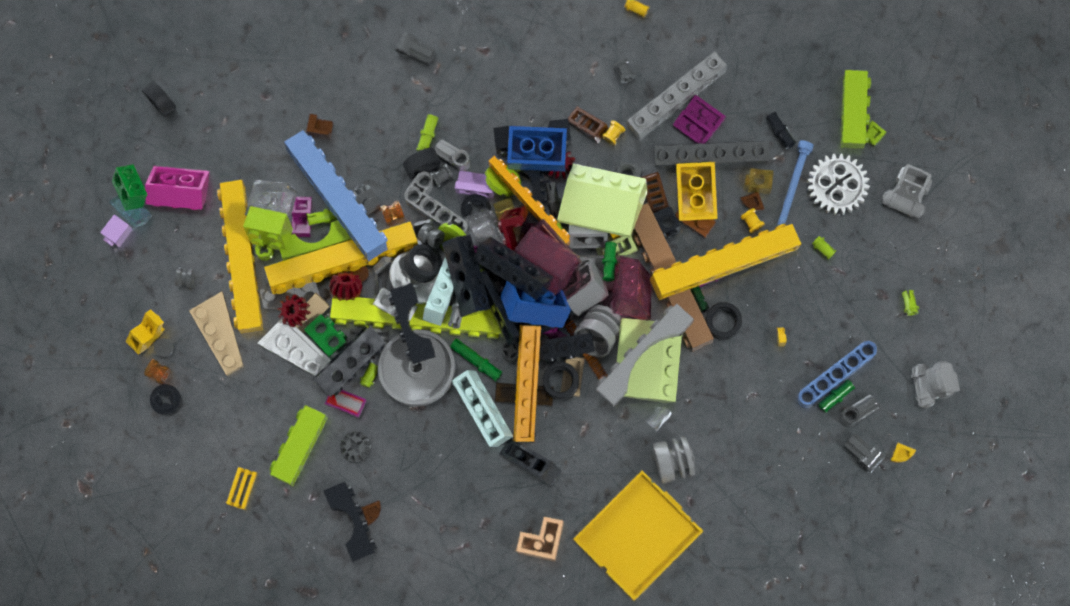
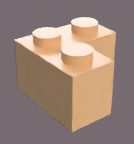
M544 517L540 536L520 532L516 550L517 554L555 562L564 524L563 521Z

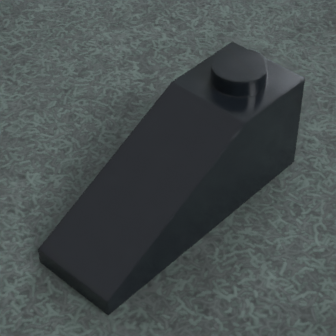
M511 438L499 453L549 486H552L561 472V469L551 460L513 441Z

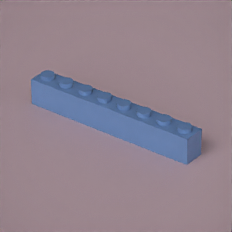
M304 130L284 141L286 151L365 258L370 261L388 250L386 244L388 241L387 237L382 231L379 233L376 229L377 224L372 217L368 218L365 207L361 203L358 204L356 202L357 198L351 189L347 190L344 179L341 176L338 177L331 162L327 163L325 160L324 152L320 148L317 149L315 147L316 143L312 136H307Z

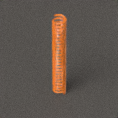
M574 320L565 326L570 336L574 335L575 330L573 329L577 327L575 323L571 324ZM583 354L588 364H590L589 366L593 369L594 374L598 377L597 379L600 380L601 376L606 373L605 369H602L603 366L598 364L600 361H597L598 359H595V356Z

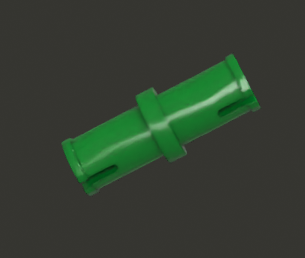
M606 242L604 245V258L602 259V264L604 265L602 280L613 282L615 280V266L617 265V244L615 242Z
M847 379L838 388L832 389L830 394L818 403L819 408L826 413L835 404L841 403L843 398L855 389L852 382Z

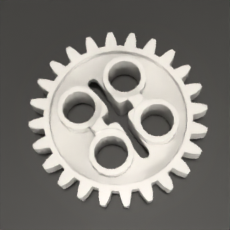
M833 154L831 160L825 156V162L818 160L819 167L814 165L812 169L815 172L809 173L811 178L808 179L807 183L811 184V186L807 190L813 191L810 194V198L816 197L814 205L820 203V210L826 207V213H829L831 209L834 215L837 214L838 210L844 215L845 209L852 213V206L858 209V202L863 204L864 199L862 197H867L868 195L864 191L869 190L870 187L865 184L869 182V178L864 177L867 171H861L863 165L857 166V159L851 162L850 156L843 159V154H840L839 158H836L835 154ZM835 169H843L844 174L838 175L835 172ZM848 174L852 175L851 177L845 179L841 186L838 185L831 191V193H829L828 195L825 194V192L829 191L834 187L835 183H840ZM825 179L829 181L830 185L823 186L820 181ZM852 182L856 185L857 188L850 189L848 188L847 183ZM839 194L842 200L836 201L832 195Z

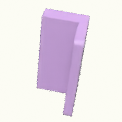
M459 171L458 181L455 184L456 193L465 195L479 194L486 198L494 197V191L490 189L485 181V174Z

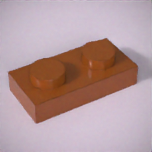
M677 211L675 216L679 221V212ZM714 220L679 221L703 238L707 237L716 224Z

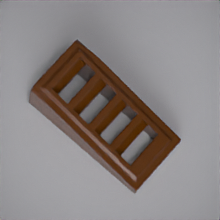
M578 106L567 118L571 126L596 143L602 140V134L608 130L605 122ZM581 114L582 117L578 120V122H575V120Z
M659 172L640 177L645 178L646 183L656 180V183L647 185L646 200L652 212L656 213L669 207ZM658 187L659 190L649 193L648 190ZM661 195V198L651 200V197ZM663 202L664 204L659 207H653V205L657 203Z

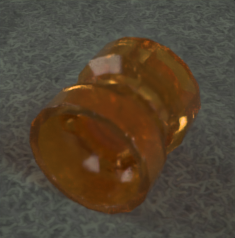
M398 200L389 206H380L387 224L392 223L394 219L400 220L405 218Z
M152 359L145 369L144 376L154 378L158 384L162 385L168 378L171 368L166 365L162 366L159 361Z

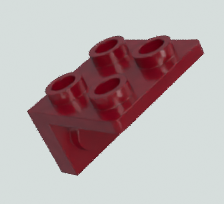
M527 206L505 210L500 218V222H498L500 233H504L505 237L503 244L516 252L518 244L513 228L519 227L525 222L528 215Z

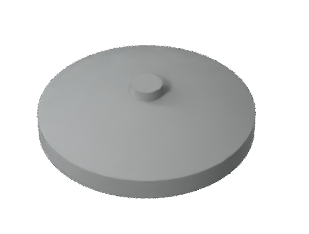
M413 330L423 338H431L436 357L416 364L408 361L405 350H408L406 342H402L399 334L384 347L378 362V374L383 388L394 400L408 406H424L440 399L450 388L455 377V358L449 345L440 336L426 330Z

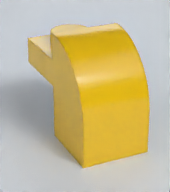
M150 309L145 313L141 324L129 332L125 342L139 355L162 335L165 330L162 327L164 322L159 315Z

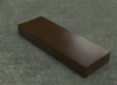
M496 382L495 403L515 404L516 384ZM537 385L536 406L553 407V398L546 394L543 386Z

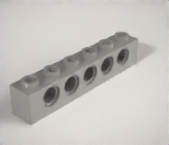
M713 52L628 119L627 128L638 140H641L693 99L695 95H698L726 72L727 65L716 52Z

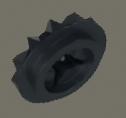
M473 194L463 200L461 214L469 223L478 224L485 222L490 216L491 205L486 197ZM472 204L476 207H481L479 209L480 215L476 212L471 213V211L473 210Z
M169 384L157 386L150 395L151 407L155 412L162 415L172 414L178 409L181 402L179 391ZM159 395L164 397H167L169 395L170 397L168 399L172 404H161L163 400Z

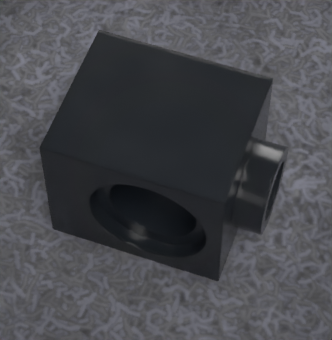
M671 206L653 213L664 237L672 238L678 234L680 224ZM665 220H669L673 225L671 227H664L662 223Z

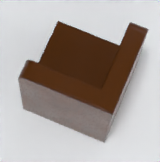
M309 114L307 135H311L313 138L331 140L333 121L318 119L316 114Z

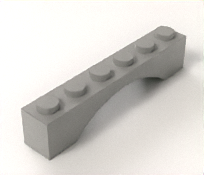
M678 304L674 307L670 305L663 313L665 315L661 321L657 319L650 328L652 330L648 335L644 333L637 340L638 345L634 349L630 348L623 355L625 359L621 363L617 362L610 369L612 373L607 378L603 376L596 384L598 386L597 392L613 407L627 394L631 371L640 356L651 346L662 340L681 336L694 322V319Z

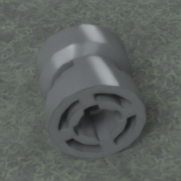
M424 224L418 233L419 241L428 243L429 246L435 249L442 244L445 237L443 231L435 230L429 224Z

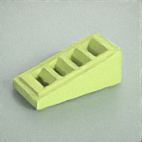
M633 234L631 237L621 236L611 241L617 244V255H631L640 251L633 238ZM626 240L629 241L631 249H628L625 243ZM619 243H621L624 249L623 253H621L620 248L618 246ZM596 248L598 255H604L603 250L605 248Z

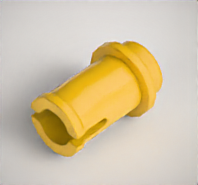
M627 0L624 6L627 8V11L631 10L642 17H645L649 6L636 0Z

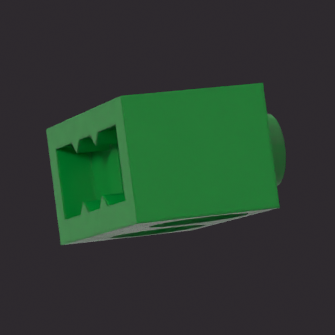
M134 164L116 167L112 183L125 211L143 208L147 192Z
M320 314L304 331L332 360L348 344L346 341L347 336L341 330L337 332L333 326L335 324L328 316L324 318ZM324 325L326 330L323 333H317L318 326ZM332 339L339 340L338 345L335 347L329 346V342Z

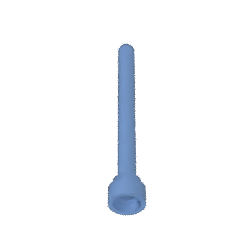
M799 141L797 147L799 157L777 226L786 223L806 156L812 153L814 147L810 142Z

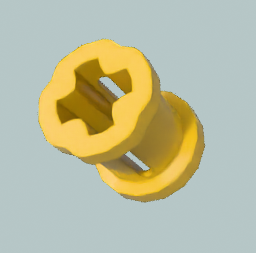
M612 120L610 122L611 126L601 137L607 143L614 146L620 134L625 132V128Z
M755 208L748 210L740 217L750 228V233L756 232L765 225L756 215Z

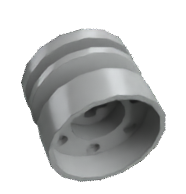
M593 306L578 325L574 335L592 333L595 351L587 354L595 357H605L610 353L619 338L621 317L614 310L606 306Z
M685 436L680 437L681 446H678L676 438L672 439V448L670 449L665 441L652 444L662 484L675 481V471H679L682 479L686 477L684 469H687L690 477L695 476L694 455Z

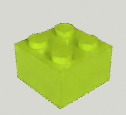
M250 206L243 226L252 244L256 246L267 245L275 250H280V248L287 250L293 231L286 213Z

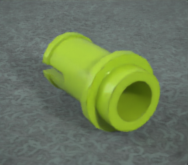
M819 236L812 245L814 249H818L829 260L836 253V250L824 240V237L821 238Z
M909 290V298L907 291L902 292L905 304L904 312L907 313V316L918 314L920 308L916 304L914 290Z
M369 363L363 377L359 378V384L366 388L373 386L372 382L378 373V366L376 364Z

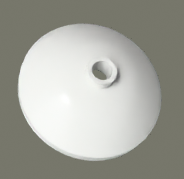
M409 251L397 256L391 264L389 272L391 284L394 288L411 282L414 283L419 300L417 304H426L437 276L432 281L426 283L413 280L404 268V260ZM414 256V262L419 269L426 272L433 270L431 262L426 257Z

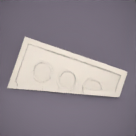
M280 319L258 342V345L315 376L331 360L297 327L293 328L282 323L283 319Z

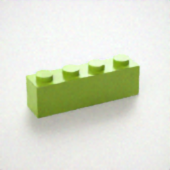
M845 70L841 148L864 149L865 144L869 143V132H866V125L870 123V114H867V107H870L871 97L867 95V89L871 88V77H868V71Z
M306 405L298 411L296 415L298 420L295 426L290 427L286 443H282L278 453L280 455L277 461L274 460L269 468V471H271L270 475L273 478L292 487L328 419L325 414Z

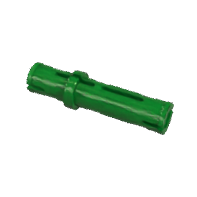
M458 338L451 343L450 349L473 364L480 373H485L495 382L500 378L503 372L492 365L489 359L481 357Z

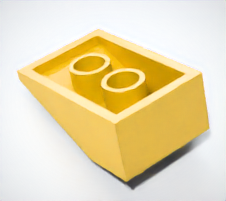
M715 162L676 164L679 221L718 219Z

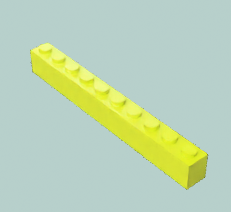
M332 297L330 318L337 325L354 323V326L365 327V324L373 325V328L384 329V326L392 327L393 330H402L401 324L396 323L394 316L372 305L375 299L355 297V300L339 301L338 298ZM416 304L417 309L409 321L412 330H430V332L435 334H441L442 331L449 332V335L460 336V333H464L474 338H478L479 335H485L489 339L504 337L490 310L477 315L463 317L460 328L456 329L448 325L452 314V306L448 307L443 322L439 326L423 320L426 304Z

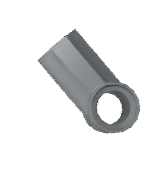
M443 139L435 146L438 157L455 166L458 171L469 169L471 161L465 150H460ZM459 158L466 159L464 163H457Z

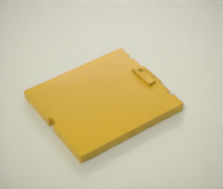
M641 471L573 539L601 568L604 566L607 569L606 573L634 601L703 533V530L694 521H690L691 518L682 510V506L655 482L652 483V479L644 471Z

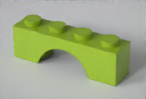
M336 220L331 222L329 233L321 241L307 243L300 240L295 234H292L287 250L280 248V253L283 261L352 239L340 222Z

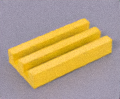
M238 467L226 502L227 505L246 510L257 472ZM244 473L235 502H232L241 474ZM248 475H251V479L243 503L241 505L239 504Z

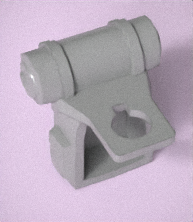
M907 164L901 168L896 177V187L884 193L882 204L909 215L911 218H921L925 211V205L921 203L922 198L930 190L932 175Z
M942 361L935 363L932 368H928V365L918 364L911 368V378H913L917 396L915 398L918 401L919 407H931L935 404V399L947 398L960 390L957 373L953 371L952 363Z

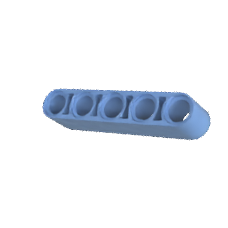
M865 341L803 388L797 398L798 404L803 408H809L817 403L832 389H835L870 362L877 352L876 345L871 341ZM862 348H870L872 354L865 355L862 351ZM854 359L857 362V366H849L847 360ZM835 370L840 371L842 378H834L832 372ZM817 383H825L827 389L819 390ZM809 394L812 397V401H803L802 395Z

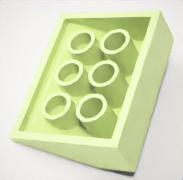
M573 164L567 178L557 222L631 237L647 195L646 179Z
M621 318L617 362L621 363L625 359L623 355L630 348L634 349L638 345L637 340L644 333L648 335L652 330L650 327L655 321ZM682 335L662 340L651 346L640 356L631 371L627 394L624 397L660 403L676 402Z

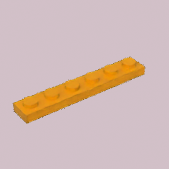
M493 156L489 160V167L523 205L527 206V209L563 249L570 245V235L565 229L561 230L556 225L558 222L551 214L548 216L545 213V208L541 202L535 201L531 197L532 193L526 186L523 188L518 183L520 181L513 172L509 173L505 162Z
M520 325L513 441L534 442L541 326Z

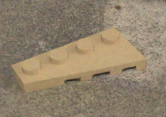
M223 292L216 294L189 310L225 374L229 376L244 367Z

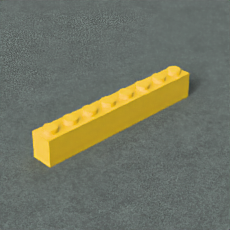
M242 180L220 183V189L217 190L219 201L222 200L220 216L221 219H224L225 223L222 226L223 237L227 239L224 249L225 254L229 255V262L226 265L228 274L231 273L232 278L229 281L230 292L234 294V299H231L232 309L236 310V317L233 318L235 329L238 328L241 334L262 331L263 322L253 244L250 242L243 227L248 214L245 184Z
M411 221L381 230L388 239L386 242L388 250L370 261L365 258L354 241L349 240L265 266L264 269L272 294H282L292 288H302L306 284L321 282L325 278L337 275V273L342 274L347 271H356L366 265H375L382 257L396 258L398 255L410 251L414 246L418 245Z
M781 224L773 231H762L754 238H751V236L745 237L740 243H729L723 246L721 250L712 249L701 257L695 255L685 263L679 261L672 264L671 268H659L653 272L654 274L650 281L658 300L796 251L801 246V242L793 224L787 226L786 224Z

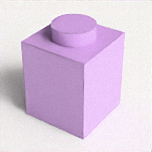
M113 215L100 233L104 237L103 241L108 245L120 247L133 229L126 222Z

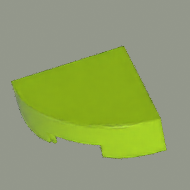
M873 120L870 122L867 132H869L870 144L875 147L887 132Z

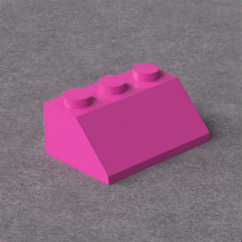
M153 166L145 184L147 192L146 204L171 206L172 208H190L192 210L202 209L207 196L209 171Z

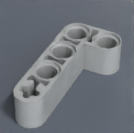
M420 172L405 191L404 197L407 205L425 218L431 219L439 227L444 223L452 225L453 222L459 228L463 226L464 233L468 235L469 228L467 222L429 196L434 187L432 176L428 172ZM428 179L430 182L428 185L422 186L420 181ZM417 194L419 197L417 200L411 201L409 196ZM428 204L434 206L431 211H425L424 208ZM442 215L449 216V220L446 222H442L439 219Z

